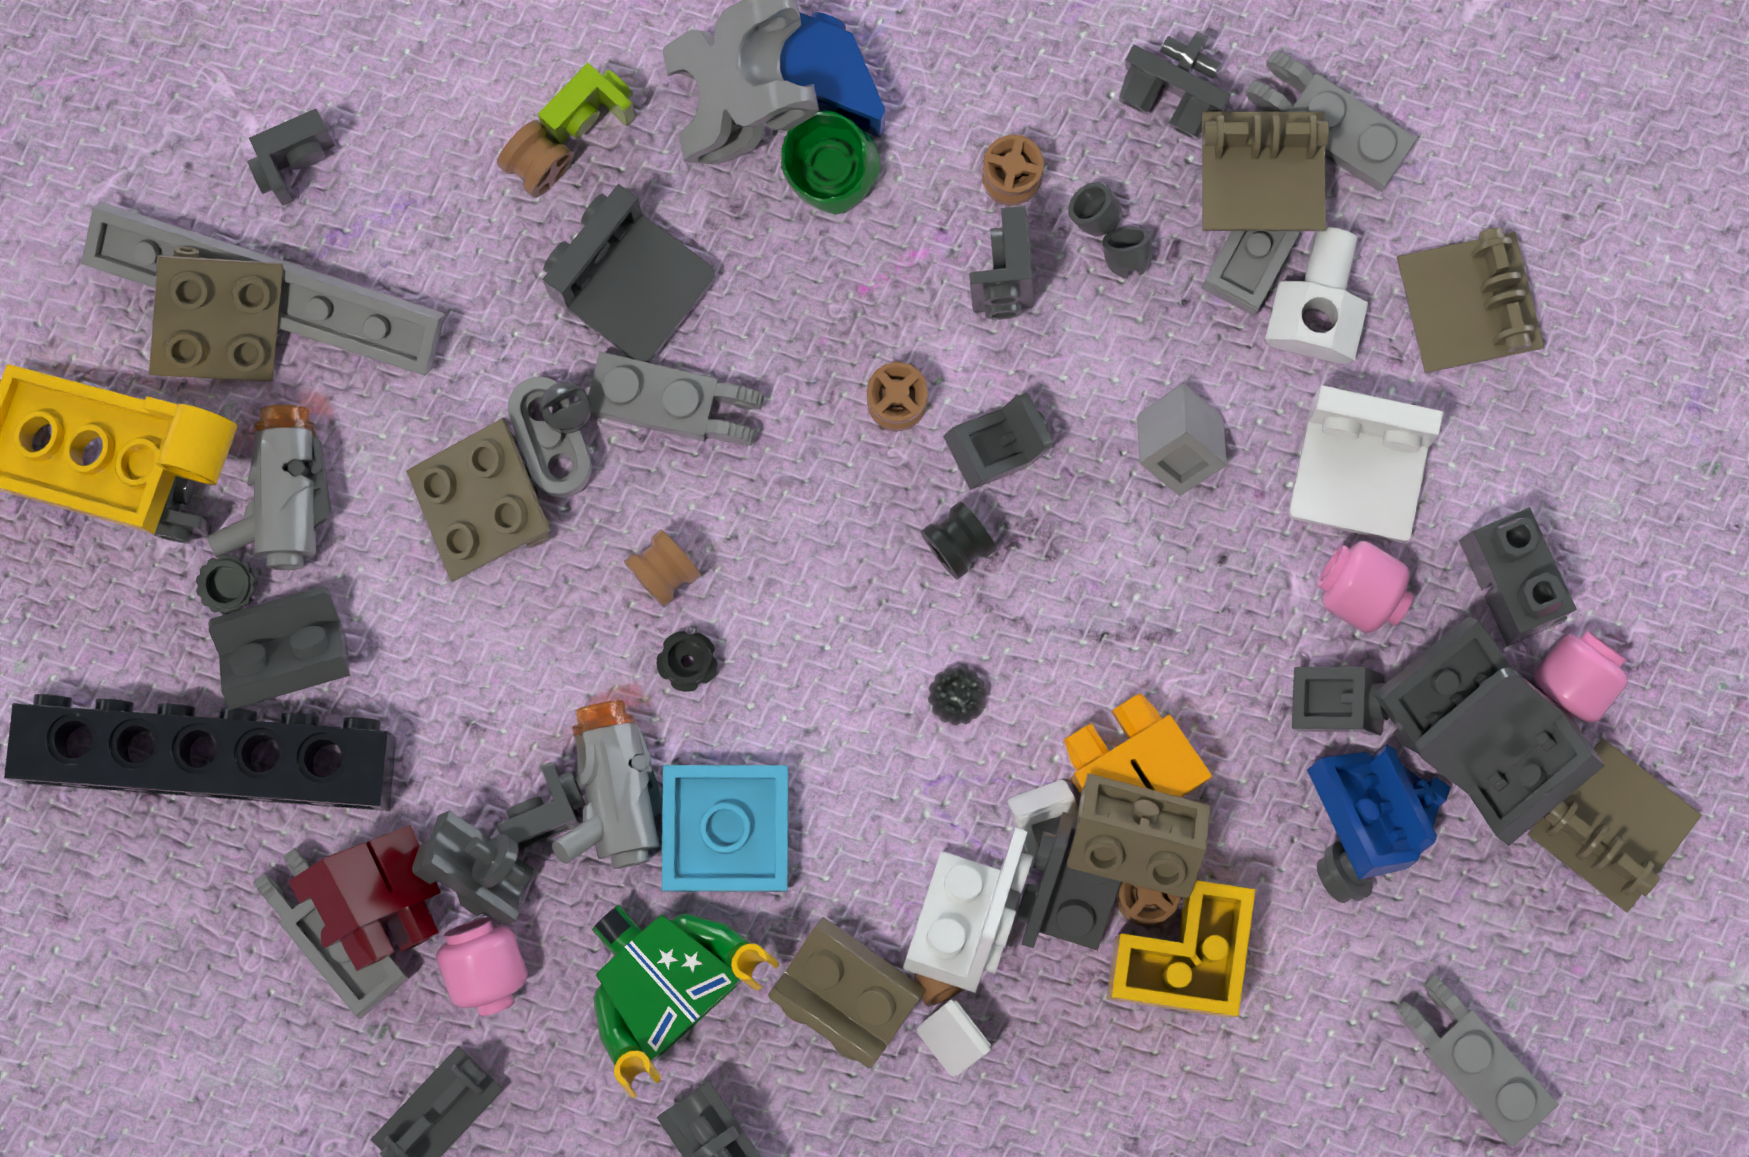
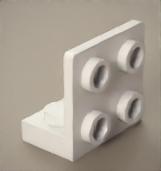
M1321 385L1310 405L1288 512L1289 517L1294 520L1400 543L1407 542L1412 533L1428 448L1439 436L1444 411Z
M1015 827L1001 870L943 851L940 852L903 966L904 970L974 993L983 971L995 974L1014 921L1015 908L1020 892L1023 890L1033 856L1022 853L1028 831Z

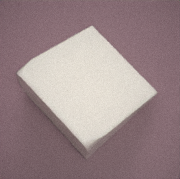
M1064 780L1013 796L1007 801L1016 828L1028 831L1023 848L1025 854L1033 856L1030 865L1032 871L1036 870V868L1032 867L1043 831L1056 834L1062 812L1078 816L1079 811L1074 795Z
M951 999L917 1028L920 1038L948 1074L953 1077L961 1074L991 1050L989 1048L991 1044L956 1000L953 1002Z

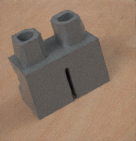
M1530 507L1476 529L1459 540L1481 591L1494 586L1484 597L1507 646L1562 624L1568 619L1566 615L1577 610Z

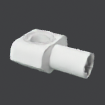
M1326 227V231L1315 232L1304 281H1279L1265 338L1269 346L1335 363L1347 364L1355 361L1368 302L1346 291L1358 240L1355 234L1333 227ZM1309 309H1318L1325 312L1330 318L1331 330L1324 333L1309 330L1303 322L1302 312Z

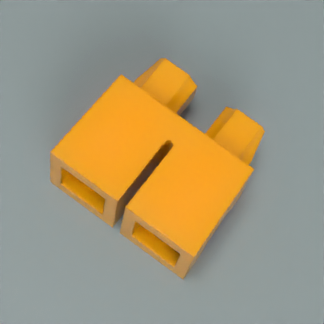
M1142 693L1135 695L1112 710V715L1128 738L1127 741L1114 749L1108 750L1092 723L1068 736L1062 742L1069 762L1075 770L1070 779L1079 793L1082 792L1087 773L1143 788L1147 787L1154 791L1181 798L1213 777L1172 716L1169 714L1161 718L1156 708Z

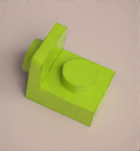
M587 62L538 113L540 123L546 128L547 135L555 143L563 144L571 135L577 139L591 128L600 114L597 110L600 104L625 126H628L635 118L633 104L629 100L633 96V92L611 70L607 69L601 75Z

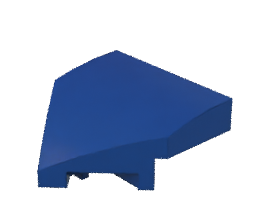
M1388 744L1374 756L1365 751L1321 757L1307 769L1359 880L1408 869L1419 860L1421 853L1435 843L1437 834L1433 827L1439 806L1447 801L1450 786L1435 776L1427 782L1426 779L1420 778L1401 764L1396 750Z

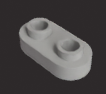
M532 377L518 384L511 393L508 402L509 417L529 473L536 486L543 493L551 497H571L579 493L587 485L592 472L591 459L580 430L570 434L558 433L552 430L545 421H535L530 417L533 406L541 403L545 391L557 383L546 377ZM569 398L553 405L552 415L571 404ZM561 458L571 461L572 470L566 477L557 478L550 473V468L554 461Z

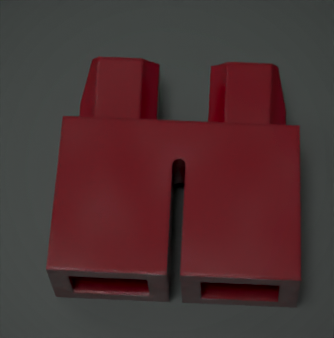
M411 825L325 857L288 881L299 903L301 904L312 899L325 924L320 935L323 948L325 949L341 942L356 971L367 968L395 953L382 926L385 923L388 924L401 952L414 948L439 934L426 902L441 894L437 882L428 884L413 874L412 866L420 844Z

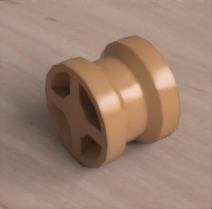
M533 120L518 130L508 141L498 157L497 165L506 174H516L523 180L524 190L533 198H538L552 188L562 177L572 162L574 154L566 145L554 144L547 138L546 128L537 120Z
M1009 134L997 138L988 147L984 155L982 183L986 193L994 201L1003 205L1017 206L1028 202L1036 195L1041 185L1044 159L1040 148L1031 139L1022 135ZM1021 174L1024 175L1021 178L1015 180V178L1019 177Z
M892 362L886 363L873 373L869 379L866 392L868 411L874 422L886 430L895 432L908 430L918 424L925 414L928 401L927 383L921 372L910 364ZM891 405H902L905 408V410L902 407H891L890 409L888 408Z
M662 529L651 537V546L642 554L633 553L624 560L625 565L663 608L673 601L674 591L683 583L692 584L701 576L691 560Z
M1121 882L1115 898L1118 910L1126 920L1140 926H1152L1165 921L1175 913L1181 897L1136 885L1132 887V884Z

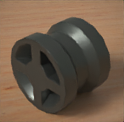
M961 501L950 508L949 518L939 525L929 524L920 532L936 558L957 580L968 572L970 562L977 557L987 558L997 550L987 530L972 511Z

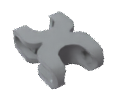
M742 0L721 13L716 22L714 37L709 32L692 29L663 48L667 76L677 73L695 79L699 88V106L695 117L679 133L684 162L717 165L731 161L757 147L763 136L764 123L769 128L788 131L818 113L819 108L814 84L803 87L789 81H784L780 72V54L783 45L801 26L797 0Z

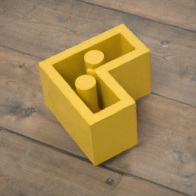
M1196 880L1190 897L1183 898L1177 942L1122 933L1115 936L1106 999L1225 1018L1239 1017L1256 889Z

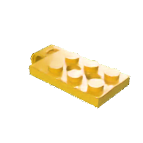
M7 364L0 381V491L155 534L175 476L203 484L217 485L238 425L223 416L195 406L175 404L148 396L143 400ZM51 424L52 435L50 441L43 449L34 452L32 441L35 433L41 427ZM101 437L103 448L100 456L92 464L84 466L82 456L85 447L92 440Z

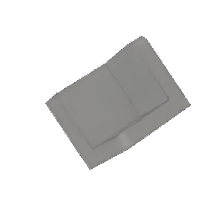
M1181 384L1139 413L1137 417L1139 463L1178 496L1188 492L1227 466L1223 418L1186 384Z

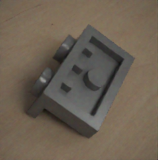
M1026 206L1001 208L1002 228L990 229L993 270L969 273L973 312H985L987 319H1011L1022 315V309L1033 308V278Z
M318 587L212 618L208 622L209 633L219 655L221 692L229 711L350 676L345 631L327 587Z
M1468 616L1374 692L1373 695L1397 729L1393 735L1399 744L1418 753L1415 749L1417 740L1430 730L1435 722L1445 717L1478 689L1483 681L1492 677L1499 670L1507 667L1511 668V666L1480 621Z
M1062 812L1056 834L1043 831L1032 867L1042 870L1043 874L1038 887L1026 884L1016 916V920L1027 923L1021 945L1034 949L1040 932L1098 951L1121 881L1078 871L1067 866L1068 853L1076 831L1078 816Z

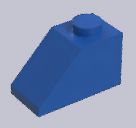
M799 12L801 26L785 41L780 54V72L784 81H789L803 87L814 84L819 111L839 113L851 119L863 131L881 138L885 129V107L853 33L846 31L845 24L831 15L814 12L811 17Z

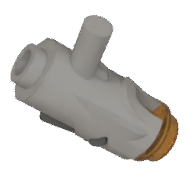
M297 405L265 406L260 408V421L253 424L254 450L247 484L248 486H254V501L246 506L243 520L207 535V540L216 558L254 542V556L266 559L267 569L299 570L304 568V559L312 558L316 555V527L329 520L332 516L323 446L316 437V424L309 421L308 408Z
M623 700L602 702L576 709L577 724L572 726V731L577 747V782L579 787L584 786L587 804L583 808V823L553 842V851L557 858L565 864L594 845L596 846L598 859L611 858L613 869L650 862L648 850L659 847L654 817L662 811L663 798L651 765L652 759L644 735L639 730L638 724L634 722L633 715L626 714Z

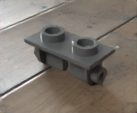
M457 1046L370 1140L381 1150L380 1155L382 1157H441L504 1089L467 1053Z

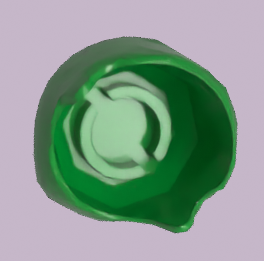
M818 111L810 119L788 130L781 148V169L789 186L800 199L821 211L837 215L846 213L867 196L880 173V155L873 139L851 119L833 111Z

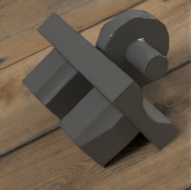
M1197 31L1189 45L1170 36H1167L1160 52L1179 61L1178 66L1133 44L1125 59V66L1128 72L1124 78L1119 101L1140 113L1148 115L1161 88L1181 97L1182 99L1169 122V127L1197 141L1202 135V112H1225L1230 103L1229 98L1231 94L1191 74L1194 69L1214 79L1221 65V62L1202 53L1208 36Z
M449 810L438 815L430 839L420 844L412 871L413 874L428 884L440 881L455 891L460 906L475 916L487 913L503 925H507L517 921L520 912L518 907L519 898L525 885L530 880L534 868L517 857L519 847L518 843L505 834H500L490 839Z
M710 1080L656 1117L683 1157H761Z

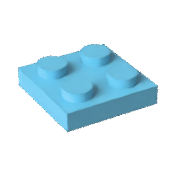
M663 765V892H788V765Z

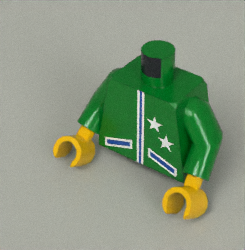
M620 905L614 907L592 928V931L614 955L596 973L601 984L595 991L593 1001L599 1038L615 1066V1079L631 1098L637 1097L636 1092L632 1089V1081L638 1074L648 1072L656 1084L660 1082V1072L651 1061L659 1059L742 982L753 990H760L762 986L754 981L752 977L753 971L758 964L768 962L777 969L779 962L761 946L751 944L727 924L688 913L678 915L671 920L661 914L642 930Z

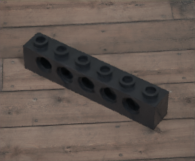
M34 694L33 705L12 704L4 778L19 784L390 811L397 738L388 731L380 730V720L344 717L343 728L318 726L319 716L282 713L281 723L257 721L256 711L246 709H233L229 711L228 708H220L219 718L195 717L196 707L169 703H159L157 714L133 712V702L115 699H96L95 709L72 708V698L49 694ZM87 726L92 735L91 746L81 757L71 758L67 751L68 737L75 729ZM150 731L154 738L153 752L146 760L133 763L128 754V746L131 739L140 732ZM212 736L217 745L214 759L204 767L195 768L190 760L192 744L200 737ZM274 740L279 748L277 763L268 771L256 772L251 763V755L254 748L263 741ZM326 745H337L342 755L340 767L330 776L318 777L313 769V758L316 752Z

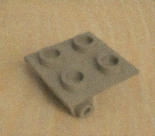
M1202 112V231H1326L1325 146H1328L1329 124L1328 121L1324 120V112Z
M1492 228L1480 232L1478 240L1397 256L1425 373L1544 348L1516 232L1504 234L1503 228Z
M191 247L174 248L173 256L158 255L149 375L273 381L283 263L199 258V250Z
M505 418L499 419L406 470L451 582L466 576L525 544L527 548H533L550 540L548 534L551 531L550 520L545 518L536 496L538 491L536 486L532 485L529 477L531 475L529 470L525 468L517 449L516 437L511 434Z
M1601 738L1593 749L1605 766L1539 820L1527 836L1628 913L1640 896H1647L1659 882L1661 877L1657 874L1692 830L1702 814L1612 744Z

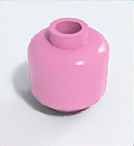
M1359 541L1350 548L1342 544L1329 559L1317 583V586L1324 590L1322 594L1324 607L1330 613L1365 633H1372L1378 630L1386 622L1396 626L1405 616L1414 599V594L1406 590L1410 579L1409 568L1400 560L1367 541Z
M1587 630L1581 637L1574 634H1566L1557 641L1536 668L1533 680L1536 686L1545 693L1544 695L1570 715L1572 719L1577 717L1584 722L1595 723L1604 716L1626 688L1628 677L1621 667L1627 660Z
M491 917L475 919L447 931L444 934L446 942L437 951L436 961L452 1003L459 1008L476 1007L479 1016L491 1015L512 1006L515 1003L512 994L518 991L528 978V971L513 931L506 925L494 924Z

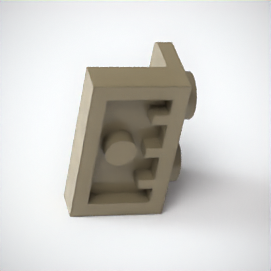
M1087 773L1081 792L1077 826L1068 853L1067 866L1078 871L1188 898L1192 893L1207 848L1210 805Z
M822 917L784 974L775 983L768 997L778 1004L790 1019L800 1024L808 1025L832 1042L834 1048L841 1055L850 1060L858 1061L867 1068H872L926 989L825 917Z

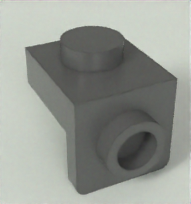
M1028 393L1014 397L1002 409L952 427L943 436L970 490L1028 468L1053 447V440L1049 434L1046 419L1036 409Z

